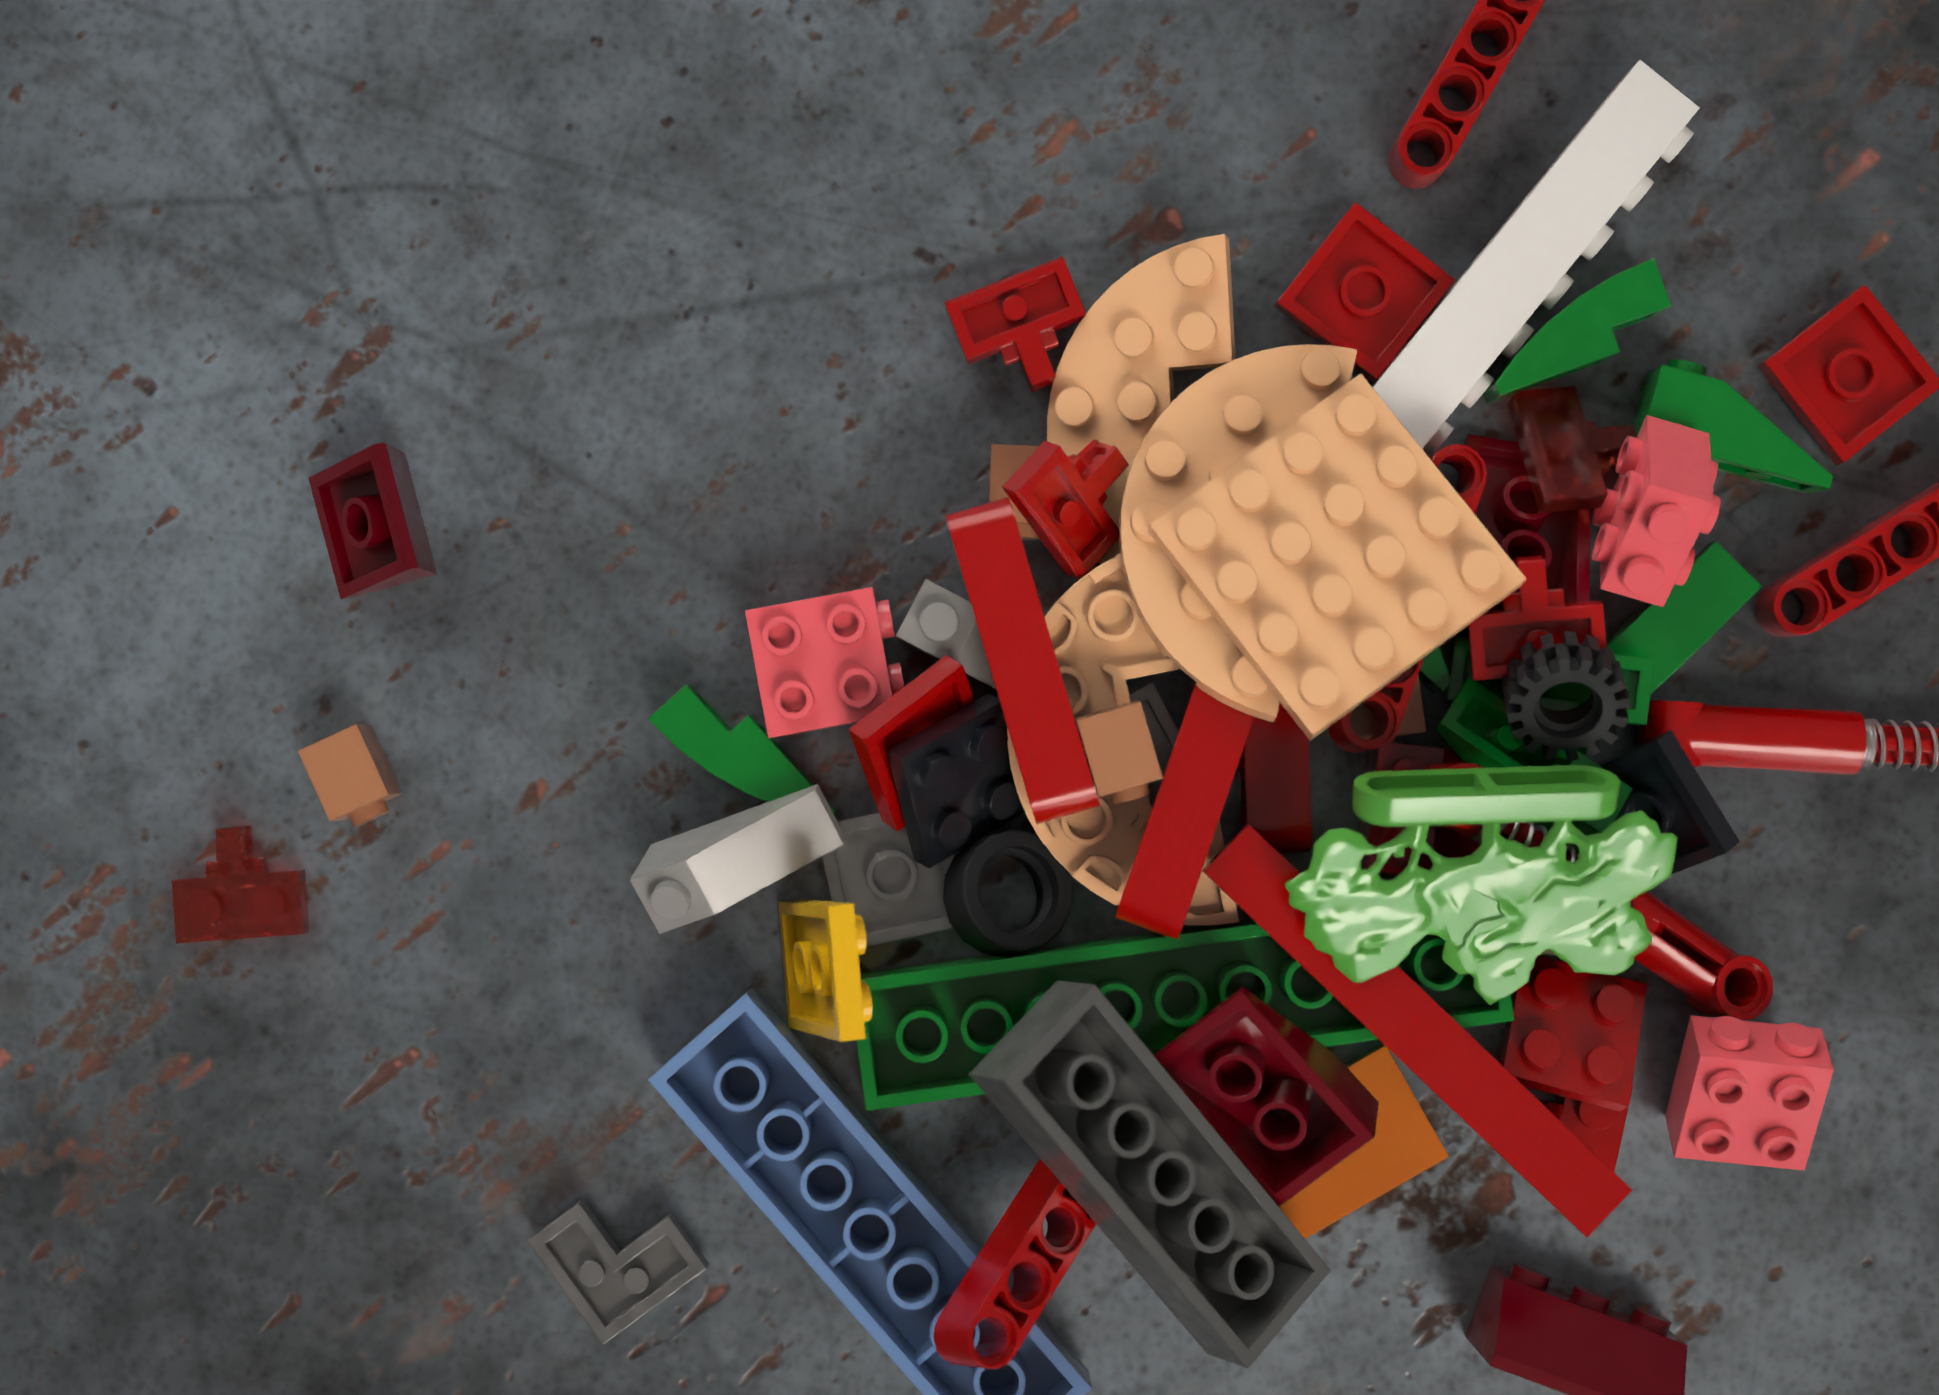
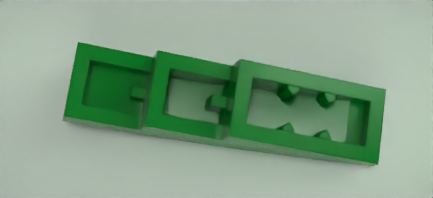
M1717 541L1710 542L1694 557L1693 566L1683 586L1674 584L1663 607L1645 602L1612 636H1606V645L1616 655L1655 660L1651 688L1652 694L1762 586ZM1586 746L1577 749L1583 755L1588 752Z

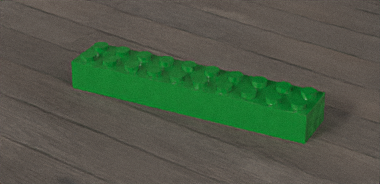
M1252 919L1221 925L1182 928L1178 940L1154 932L1038 948L1007 956L988 955L860 973L861 982L865 981L868 984L872 998V1017L870 1021L864 1022L866 1039L856 1040L866 1111L985 1094L970 1077V1072L1057 980L1095 985L1152 1055L1242 987L1324 1047L1378 1040ZM1426 935L1411 948L1410 954L1398 965L1462 1028L1514 1021L1511 995L1489 1005L1474 989V978L1470 974L1459 975L1443 961L1442 955L1445 941L1437 935Z

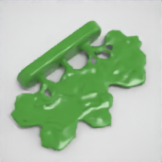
M1583 765L1368 772L1359 775L1354 780L1353 812L1361 820L1370 824L1389 827L1406 826V828L1397 837L1378 847L1369 844L1363 834L1348 828L1330 829L1314 843L1313 858L1309 869L1286 882L1285 888L1289 892V904L1293 908L1306 913L1304 937L1310 940L1318 951L1331 955L1334 966L1353 983H1362L1397 967L1410 954L1411 948L1426 935H1437L1445 941L1442 955L1443 961L1459 975L1470 974L1474 978V989L1489 1005H1492L1499 999L1508 997L1529 982L1530 972L1534 968L1536 957L1546 950H1551L1560 959L1566 961L1575 973L1617 975L1625 972L1632 966L1635 956L1643 952L1650 945L1653 936L1649 933L1641 912L1630 907L1631 900L1671 877L1678 837L1673 833H1661L1657 822L1650 819L1642 810L1623 815L1601 833L1585 836L1572 824V821L1602 819L1611 815L1617 808L1620 780L1612 772L1602 768ZM1554 821V825L1538 847L1529 848L1515 840H1506L1499 834L1500 823ZM1483 824L1481 846L1472 855L1463 858L1443 857L1436 853L1426 842L1430 825ZM1566 842L1578 846L1579 858L1575 862L1566 860ZM1405 847H1410L1412 849L1410 860L1403 872L1392 880L1385 881L1380 879L1379 872L1392 853L1394 857H1404ZM1377 853L1376 862L1368 870L1361 869L1363 856ZM1421 853L1430 856L1433 863L1430 871L1418 866Z

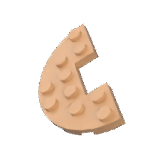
M1226 234L1198 238L1173 246L1150 257L1128 271L1104 292L1080 321L1058 365L1055 374L1056 378H1054L1050 393L1047 415V441L1059 445L1067 457L1072 454L1076 456L1093 440H1098L1110 446L1114 445L1119 449L1129 466L1105 491L1108 497L1103 504V507L1118 528L1120 527V513L1125 485L1133 460L1143 439L1156 419L1175 399L1173 371L1215 368L1236 359L1230 244ZM1119 539L1098 561L1100 564L1120 554Z
M1313 344L1281 346L1257 351L1234 359L1210 371L1186 388L1156 419L1143 439L1133 460L1125 485L1119 527L1121 565L1137 607L1136 613L1148 635L1165 657L1169 656L1183 672L1197 682L1196 686L1229 707L1270 722H1274L1277 717L1280 701L1149 534V524L1351 381L1358 349Z
M1120 554L1097 566L1074 583L1044 616L1074 718L1130 702L1127 679L1180 669L1169 656L1165 657L1138 617L1136 613L1137 607L1128 587L1126 575L1123 574ZM1007 727L1008 752L1015 787L1026 816L1039 839L1072 877L1096 895L1115 906H1119L1153 805H1150L1149 796L1114 804L1111 794L1101 797L1097 795L1100 805L1098 807L1036 824ZM1220 820L1203 868L1224 847ZM1201 872L1183 925H1221L1239 922L1236 903Z

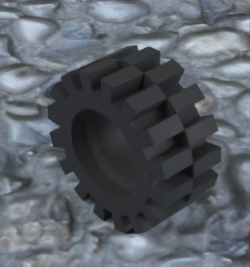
M1564 631L1563 643L1554 644L1552 633L1540 636L1543 648L1536 650L1528 642L1520 648L1523 662L1512 656L1507 664L1509 676L1503 675L1502 681L1507 719L1516 740L1518 741L1523 738L1524 748L1533 754L1541 745L1545 759L1556 760L1558 750H1565L1567 761L1579 760L1577 749L1585 746L1590 756L1601 752L1598 740L1601 737L1609 744H1612L1619 737L1616 725L1625 728L1629 719L1626 708H1630V698L1620 662H1616L1614 652L1607 645L1600 650L1598 639L1588 634L1582 645H1579L1576 632ZM1578 682L1587 685L1591 689L1590 697L1583 704L1573 709L1551 710L1543 707L1540 703L1541 695L1550 687L1560 683Z

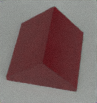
M385 442L376 443L308 478L340 599L352 598L437 575L404 452Z

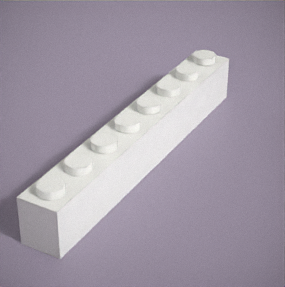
M1639 60L1620 80L1405 344L1379 379L1372 385V388L1428 457L1436 452L1453 431L1454 427L1447 423L1446 419L1459 403L1462 402L1465 406L1471 408L1493 382L1494 378L1486 370L1499 354L1502 353L1510 359L1532 334L1534 329L1526 321L1538 306L1542 304L1550 310L1572 285L1574 280L1566 272L1577 258L1582 255L1590 261L1612 236L1614 230L1606 225V223L1616 210L1621 206L1630 212L1651 188L1654 181L1646 176L1651 167L1660 157L1667 163H1670L1693 136L1694 132L1686 124L1700 107L1643 61Z

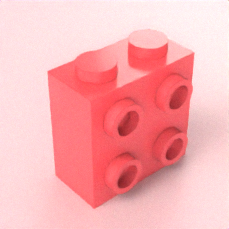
M1647 415L1637 438L1632 436L1626 437L1616 463V473L1619 474L1613 490L1604 488L1601 491L1592 517V524L1600 527L1592 553V559L1600 562V589L1663 607L1674 584L1679 586L1685 584L1694 562L1695 550L1693 545L1699 533L1709 534L1718 517L1721 504L1720 496L1714 495L1713 491L1718 471V462L1711 460L1709 433Z
M873 587L745 610L768 738L774 739L857 723L905 687L901 663L888 664L884 639L896 637L889 599L877 601Z
M1690 1015L1665 1114L1674 1157L1805 1171L1834 1072L1822 1029L1807 1027L1799 1023L1774 1024L1743 1021L1730 1016L1713 1018Z

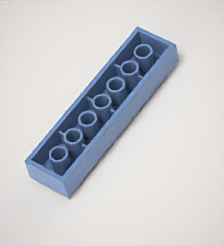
M753 987L648 1079L665 1101L922 1395H1085L1092 1389L1089 1370L1041 1315L1016 1355L1003 1367L987 1369L953 1365L943 1360L935 1347L933 1339L934 1326L940 1313L982 1248ZM1009 1280L1008 1285L1011 1292L1013 1283ZM978 1324L976 1325V1328L973 1332V1343L975 1348L979 1341L980 1331L978 1328Z

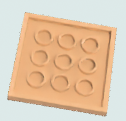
M1361 373L1150 523L1148 529L1149 534L1309 740H1312L1520 588L1526 581V577Z

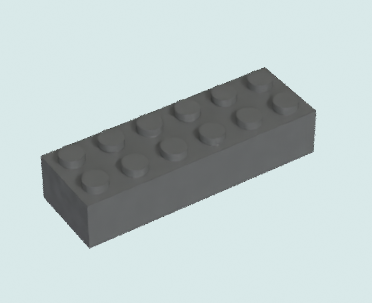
M1057 980L970 1072L969 1075L1207 1354L1249 1368L1331 1271L1095 985Z

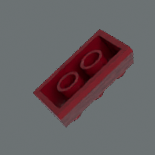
M1513 1263L1510 1272L1491 1265L1465 1336L1491 1367L1567 1395H1685L1687 1344L1669 1331L1671 1321L1638 1307H1634L1631 1316L1608 1308L1611 1302L1610 1298L1582 1286L1574 1285L1571 1294L1549 1287L1550 1276L1519 1263Z

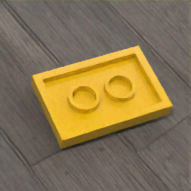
M811 899L778 901L788 1028L838 1042L866 1039L864 1022L871 1020L872 998L868 984L865 981L861 982L859 955H863L866 951V929L861 915H855L854 903Z

